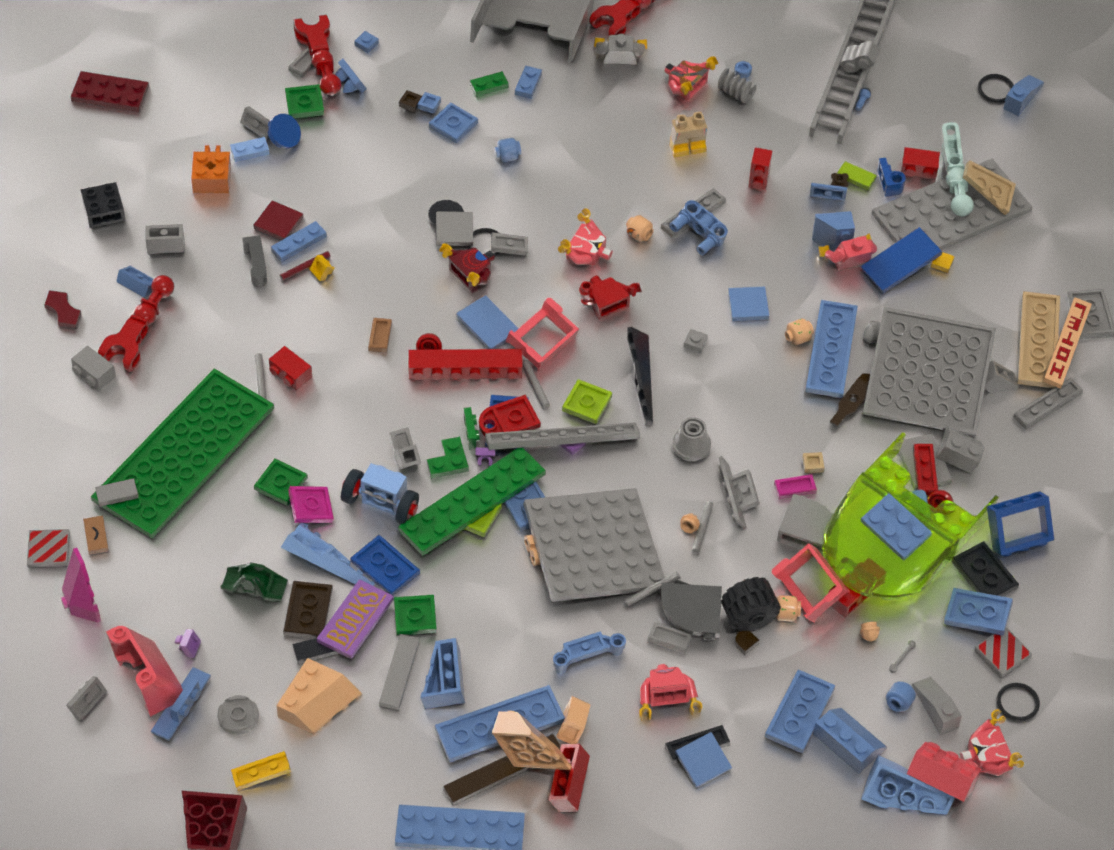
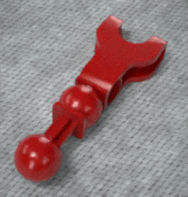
M620 0L612 6H600L591 14L589 24L594 28H599L603 25L611 26L608 31L609 36L625 35L626 25L641 13L642 9L649 7L655 0Z
M319 15V22L314 25L304 23L302 18L293 19L296 40L309 48L312 65L316 69V74L322 75L319 83L321 91L330 96L337 94L341 90L342 83L337 75L332 74L334 72V59L329 52L327 43L330 37L328 16Z
M160 275L152 280V294L149 299L141 298V304L134 308L133 314L125 322L122 329L117 334L109 335L104 339L99 347L98 354L107 361L115 355H124L123 365L125 370L134 371L141 360L139 346L149 330V325H152L156 320V316L159 315L158 304L162 298L169 297L174 291V282L170 277Z

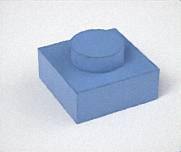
M364 31L354 41L356 47L369 53L379 44V38Z
M425 92L418 103V109L434 114L441 103V97Z

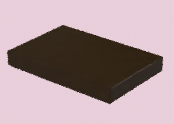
M293 581L283 635L317 638L327 623L333 585Z

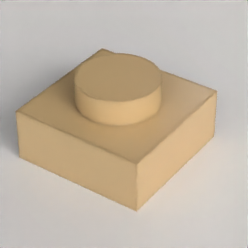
M822 452L803 453L802 460L805 473L824 472Z

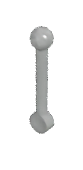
M910 640L908 647L895 664L890 665L889 670L891 673L897 672V666L910 649L916 646L915 641Z

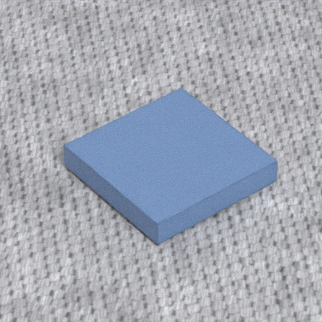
M450 102L429 122V127L457 144L478 124V118Z
M765 286L728 288L732 321L769 320Z
M712 732L675 751L695 788L732 769Z

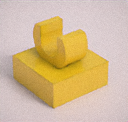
M316 255L309 270L319 281H325L327 276L333 273L335 267L331 266L323 255Z

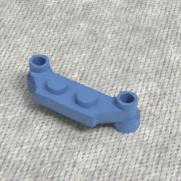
M600 631L563 643V650L553 656L555 672L557 674H564L570 664L605 652H611L613 655L619 656L623 653V649L626 646V638L620 633L609 637L602 635Z

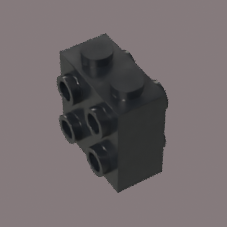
M116 182L80 189L89 228L126 221Z

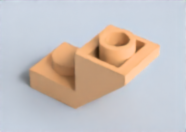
M571 696L563 712L565 719L556 735L558 739L569 744L578 743L585 729L590 704Z

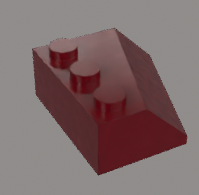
M181 790L188 850H237L247 812V805L243 795Z

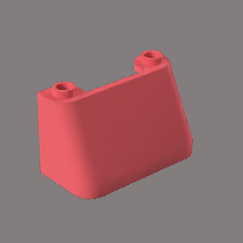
M117 626L106 631L114 656L120 666L123 665V662L130 663L133 668L141 664L144 665L145 669L136 675V683L141 691L145 708L150 717L172 706L183 689L155 642L125 626Z

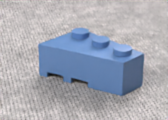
M456 638L435 642L429 673L426 675L424 691L420 697L425 709L465 703L461 654Z

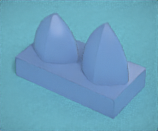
M344 59L340 60L338 64L341 68L337 70L335 75L340 78L341 82L347 80L343 87V93L354 92L357 89L363 93L367 88Z

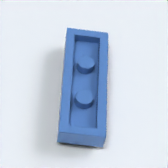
M315 221L271 246V251L281 262H284L326 238L327 233Z

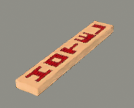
M1074 297L1043 382L1061 389L1089 314L1091 303Z

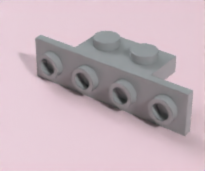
M722 456L718 457L720 461L718 468L725 479L723 486L729 494L727 501L734 512L731 514L733 521L743 529H746L743 511L760 505L751 472L745 470L732 476L727 461Z

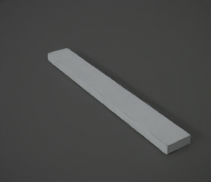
M636 423L485 434L489 450L640 439V431Z

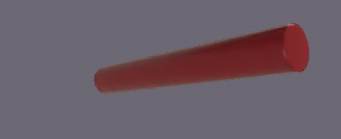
M328 251L320 254L325 259L331 257ZM315 257L280 274L281 280L284 281L310 268Z

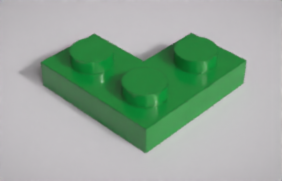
M460 436L441 440L444 456L427 459L431 479L469 472Z

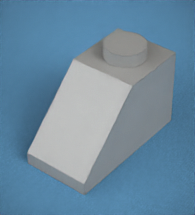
M993 360L990 361L985 385L986 391L994 393L1019 388L1013 371Z

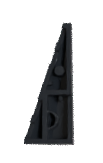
M627 327V342L634 365V383L645 425L653 424L649 335L633 327Z

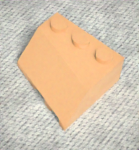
M307 658L276 705L278 718L315 734L330 722L332 717L340 710L343 711L355 698L358 699L362 696V693L343 674Z
M515 711L498 712L492 734L514 767L571 770L572 766L560 749L522 715Z

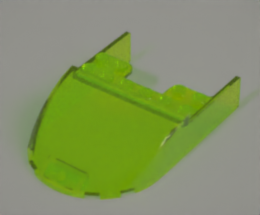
M903 432L855 480L830 517L823 533L822 550L824 558L827 559L841 581L855 592L867 597H872V595L883 597V600H900V597L914 596L924 590L988 519L987 506L996 504L999 498L995 495L977 516H974L952 501H943L935 509L907 490L905 486L910 480L909 472L892 461L899 453L906 436ZM888 493L932 532V536L904 561L861 522V518Z

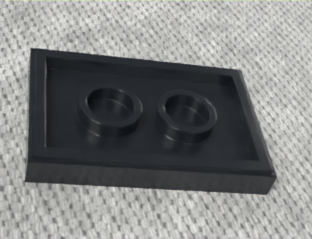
M984 541L952 557L951 562L975 592L1004 596L1019 587V583Z

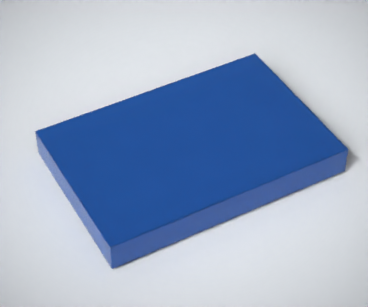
M380 535L376 536L350 558V561L385 592L393 596L420 574L419 568Z

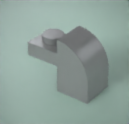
M409 428L390 432L389 435L394 449L393 454L399 468L404 469L421 464L416 444L413 445Z

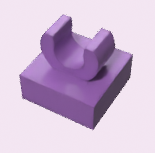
M476 447L475 455L479 457L478 465L481 466L482 459L487 458L489 466H491L493 463L491 457H495V449L489 450L488 448Z
M186 629L183 636L177 635L174 643L180 644L178 649L182 650L187 657L195 658L201 640L193 629Z

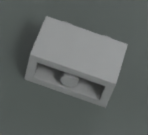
M183 224L146 226L145 241L147 253L185 252Z
M88 345L71 358L73 372L77 376L83 377L90 386H94L98 390H101L116 377L114 365Z

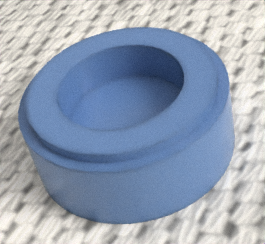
M746 61L736 63L734 68L735 75H740L741 78L749 77L752 73L751 64Z

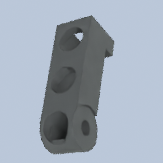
M261 236L243 237L244 254L250 253L251 282L257 287L264 286L267 283V271Z

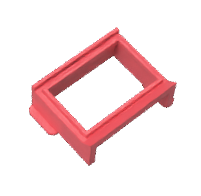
M547 298L542 308L517 331L513 332L511 330L506 339V343H510L516 349H522V355L538 371L573 341L579 331V328L562 314L563 308L552 298ZM547 317L566 336L542 357L521 338Z
M810 543L790 560L785 558L772 569V574L784 583L790 593L797 597L798 601H801V607L806 613L804 615L805 618L814 623L822 613L843 595L850 592L819 550ZM813 556L836 585L814 607L790 577Z

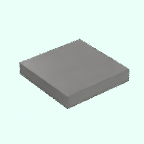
M436 212V245L442 246L445 243L450 246H473V212Z

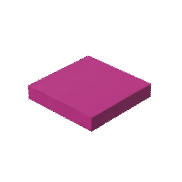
M289 487L288 491L295 523L333 522L334 517L328 487Z

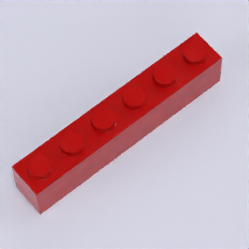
M522 349L409 350V379L522 378Z

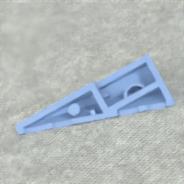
M300 523L296 530L287 536L281 548L353 584H356L360 579L372 586L375 585L373 581L371 582L362 576L363 572L361 570L355 571L350 566L351 561L332 544H328L321 539V535L318 532L313 533L310 531L308 523Z

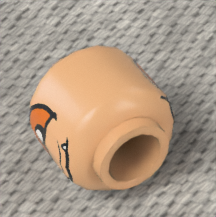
M637 215L634 218L631 217L626 223L627 234L638 242L649 240L654 232L653 224L641 215Z

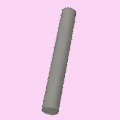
M257 353L255 354L258 395L266 399L262 354Z
M528 360L524 361L522 365L543 408H548L550 403Z
M710 501L706 502L700 526L692 547L694 553L700 552L713 503Z
M676 571L626 598L625 602L627 606H630L660 590L661 583H673L681 577Z

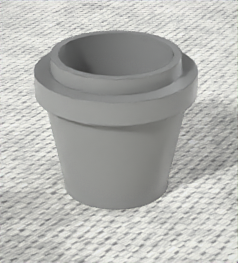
M690 417L685 419L673 437V450L681 459L698 461L705 458L710 452L711 439L707 434L706 424L699 418Z

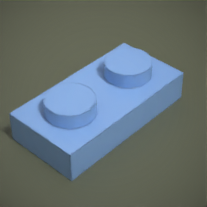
M265 137L230 145L235 162L270 154Z

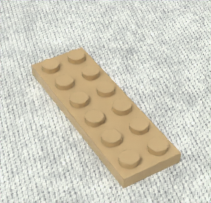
M1023 291L1017 384L1055 388V386L1045 383L1043 380L1058 342L1059 295Z

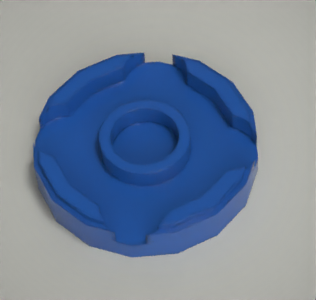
M278 114L268 122V136L277 147L290 149L300 141V126L292 116Z

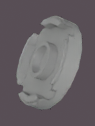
M236 695L227 698L219 706L217 717L224 731L240 735L249 732L255 727L258 722L259 711L254 701L246 696Z

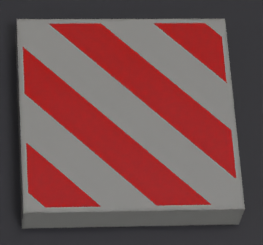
M69 529L29 530L27 567L68 566Z
M1007 627L1004 635L993 634L975 646L974 649L1001 678L1032 657V653Z

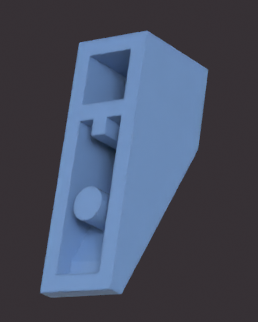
M1031 75L1026 76L1008 92L1003 109L1019 116L1044 85V82Z

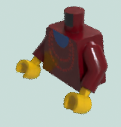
M442 244L439 252H443V258L449 257V270L470 291L478 285L487 284L491 276L490 262L495 260V256L490 250L482 254L477 248L454 250L450 245Z

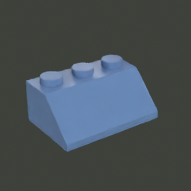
M842 708L829 710L815 723L813 735L858 774L887 749L886 745Z

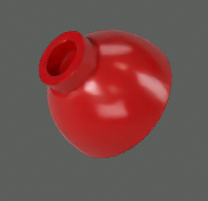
M433 333L421 335L416 342V350L442 349L440 338Z
M936 490L927 498L930 511L937 516H946L953 509L954 500L947 491Z

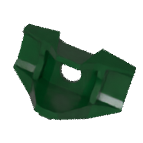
M250 562L227 567L223 584L220 587L232 594L235 591L240 593L247 592L248 594L254 593L255 596L263 597L264 600L281 601L288 579L262 564Z

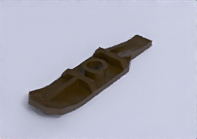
M863 373L839 401L837 413L830 420L831 424L838 427L848 415L854 414L866 399L870 374Z

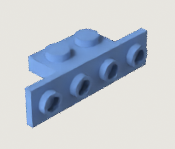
M193 667L181 684L183 691L175 703L164 710L152 728L151 733L169 741L183 719L188 715L194 702L199 698L211 675Z

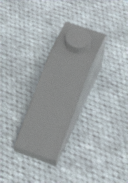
M931 677L912 683L914 690L940 735L959 728L962 717L952 698Z

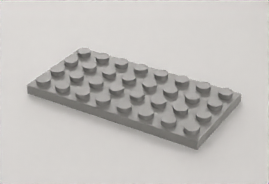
M993 158L978 164L1011 181ZM946 178L878 206L872 209L871 214L894 243L920 227L940 250H943L1031 212L1032 205L1015 186L1009 213L1004 215L968 183V191L965 193L972 198L974 208L967 216H957L951 209V201L955 197V193H950Z

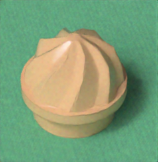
M689 513L681 518L680 526L684 532L693 533L698 530L700 523L697 515Z
M877 622L861 624L860 634L864 640L872 642L878 638L880 627L877 626Z

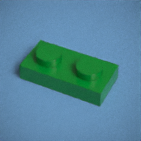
M503 71L470 80V86L476 97L509 88V83Z
M471 407L464 408V424L469 450L476 449V442L480 441L479 430H475L474 427L477 426L476 414L472 415Z

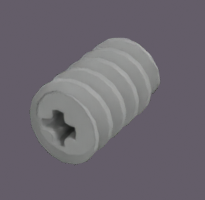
M724 69L718 80V89L729 93L732 97L735 96L742 103L750 101L756 92L757 86L754 85L751 88V81L746 83L745 78L740 81V75L735 76L733 71L729 74V69Z

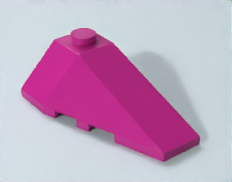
M76 547L72 551L62 586L63 597L60 599L64 609L68 608L71 615L99 623L101 622L97 604H93L95 603L93 598L95 596L89 583L90 579L85 563Z

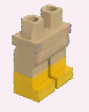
M701 111L695 112L692 117H686L684 114L677 115L676 119L672 120L669 146L674 158L689 155V150L691 155L707 152L706 136L708 128Z

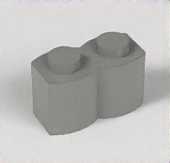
M865 41L860 45L849 46L843 54L840 65L846 73L856 72L860 68H870L875 64L880 49L874 41Z

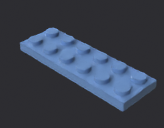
M821 300L805 392L843 398L857 305Z
M550 685L436 724L435 731L449 762L451 763L500 745L492 734L499 711L518 712L539 731L563 723L565 717Z
M399 805L395 846L445 850H522L525 813Z

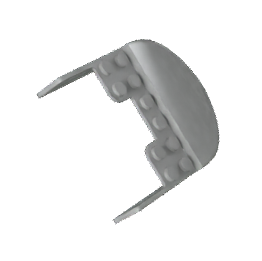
M480 0L471 19L470 42L474 43L482 25L508 30L514 27L516 21H520L526 24L530 23L541 27H549V37L554 40L570 42L568 62H572L582 36L588 28L594 0Z

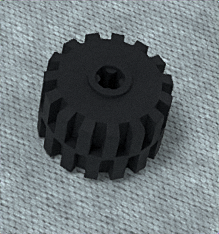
M764 577L744 579L726 590L727 592L722 596L721 604L733 629L738 632L754 631L764 627L769 622H772L780 613L781 606L769 581Z

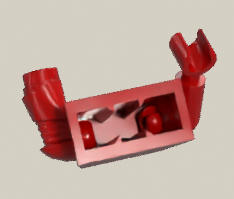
M598 275L593 276L589 282H582L579 288L582 297L581 303L587 306L592 305L598 320L628 308L630 295L634 297L637 292H642L639 283H632L627 286L618 281L616 282L612 277L601 280Z

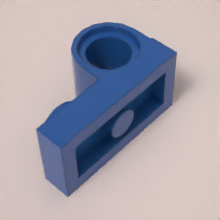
M879 158L877 172L884 196L900 195L904 190L906 176L900 171H892L891 165H888L886 158Z

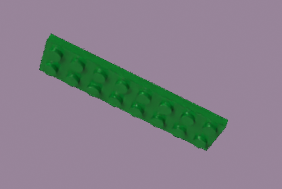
M523 447L517 448L407 520L405 524L399 525L398 530L424 556L465 529L468 525L495 509L498 505L545 476L546 470Z

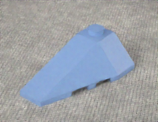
M879 755L877 756L868 775L861 797L862 800L881 808L893 807L900 808V810L911 809L947 815L955 797L908 775V769Z

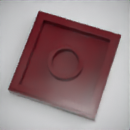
M272 200L253 224V227L257 231L283 240L292 234L304 216L303 213Z

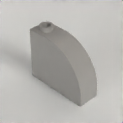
M793 494L779 528L777 541L799 549H803L810 543L819 550L822 556L833 559L839 539V526L834 515L822 504L805 496Z

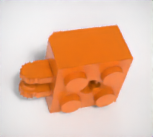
M205 145L204 152H193L191 176L193 193H229L231 177L230 152H221L220 145H216L215 152H210L209 145Z

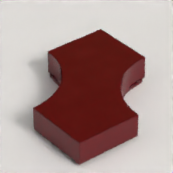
M49 290L44 304L45 309L57 315L58 326L77 328L81 310L73 308L68 303L67 293Z

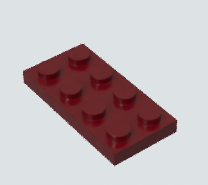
M80 71L71 94V101L140 112L149 88V82Z

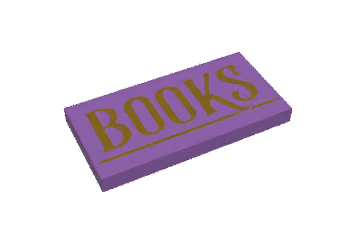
M359 579L317 637V642L352 659L393 602L394 596Z

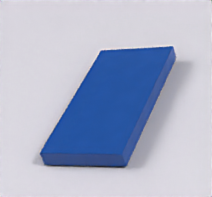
M919 227L863 264L861 270L884 294L941 256L942 251Z

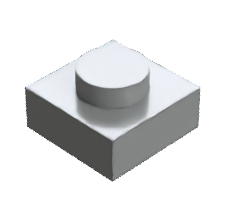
M690 329L683 347L701 353L708 335Z

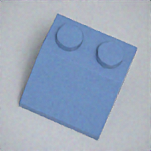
M851 211L815 214L812 240L821 246L829 245L830 250L834 252L841 242L854 238L855 225Z

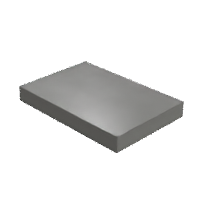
M1104 289L1067 292L1069 307H1071L1074 297L1092 304L1079 339L1114 337V324Z
M933 434L896 441L897 450L915 491L917 490L913 453L914 444H933L937 484L941 486L952 483V478L945 461L936 458L939 447Z

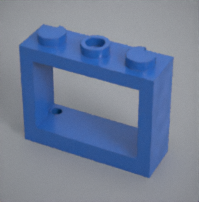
M1041 491L987 506L992 549L999 555L1009 556L1012 552L1026 551L1030 547L1036 545L1043 546L1054 540L1049 496ZM1038 507L1041 532L1005 542L1002 517Z

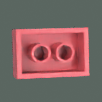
M925 742L916 751L907 774L964 802L973 791L982 769L975 762L960 759L956 753L946 752L933 742Z

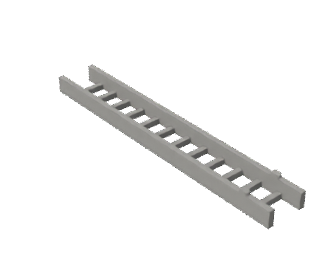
M859 0L824 93L816 109L810 126L809 136L813 137L817 126L839 131L837 143L842 144L859 99L860 90L863 88L870 68L862 69L861 76L839 71L841 59L846 48L849 47L850 40L861 43L874 41L879 46L896 0H889L888 4L875 0ZM864 4L885 9L884 16L863 11ZM862 16L881 21L878 28L859 23V17ZM855 28L877 34L875 39H870L853 33ZM836 76L857 81V87L852 88L834 83ZM831 89L853 94L852 100L831 96ZM830 101L848 106L849 108L847 113L825 108L826 102ZM822 113L844 119L842 126L820 120Z

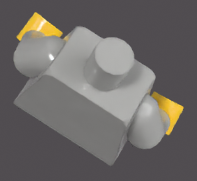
M624 34L610 35L607 41H605V38L595 37L594 47L597 48L599 54L604 55V64L636 65L637 56L643 55L645 49H647V39L635 42L633 36H626Z

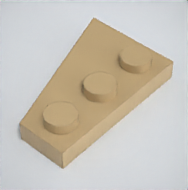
M969 160L966 163L963 178L1004 215L1008 214L1016 184Z

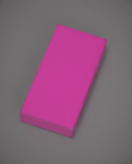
M812 474L774 481L779 500L792 498L793 494L806 496L817 493Z

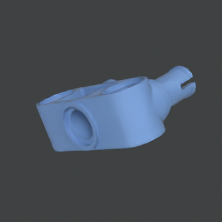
M694 200L687 201L684 208L680 210L678 217L669 225L670 229L676 233L685 224H688L697 234L701 235L705 240L697 246L696 250L702 256L712 247L723 245L728 233L727 227Z

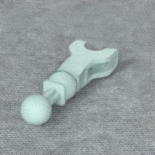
M949 122L942 126V157L945 162L946 182L949 186V191L951 194L955 193V197L951 201V209L957 216L964 217L972 212L974 203L972 198L965 193L968 191V182L963 178L964 164L959 126L957 123ZM952 129L955 133L948 135L947 130Z

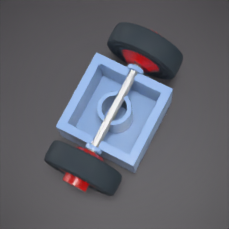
M371 463L365 474L360 470L352 469L343 482L340 497L341 501L347 504H353L359 494H362V503L395 515L396 522L399 524H405L417 512L419 494L415 491L407 490V476L400 472H393L384 466Z

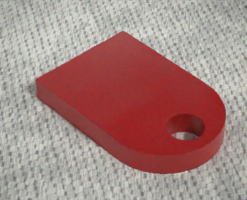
M526 394L490 406L479 417V429L484 436L487 433L535 430L541 427V422ZM486 424H493V425H494V427H493V428H490V429H489V428H486V427H484V426H485Z

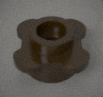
M847 173L831 174V185L849 186L847 183L849 175Z

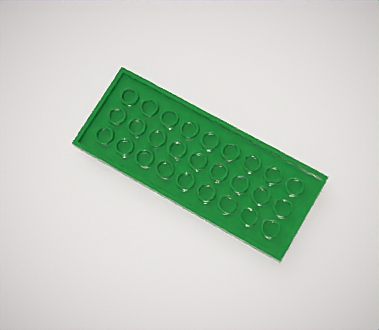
M214 368L102 484L107 485L134 478L138 498L101 507L153 539L275 409L274 404ZM95 491L91 495V501L99 505Z

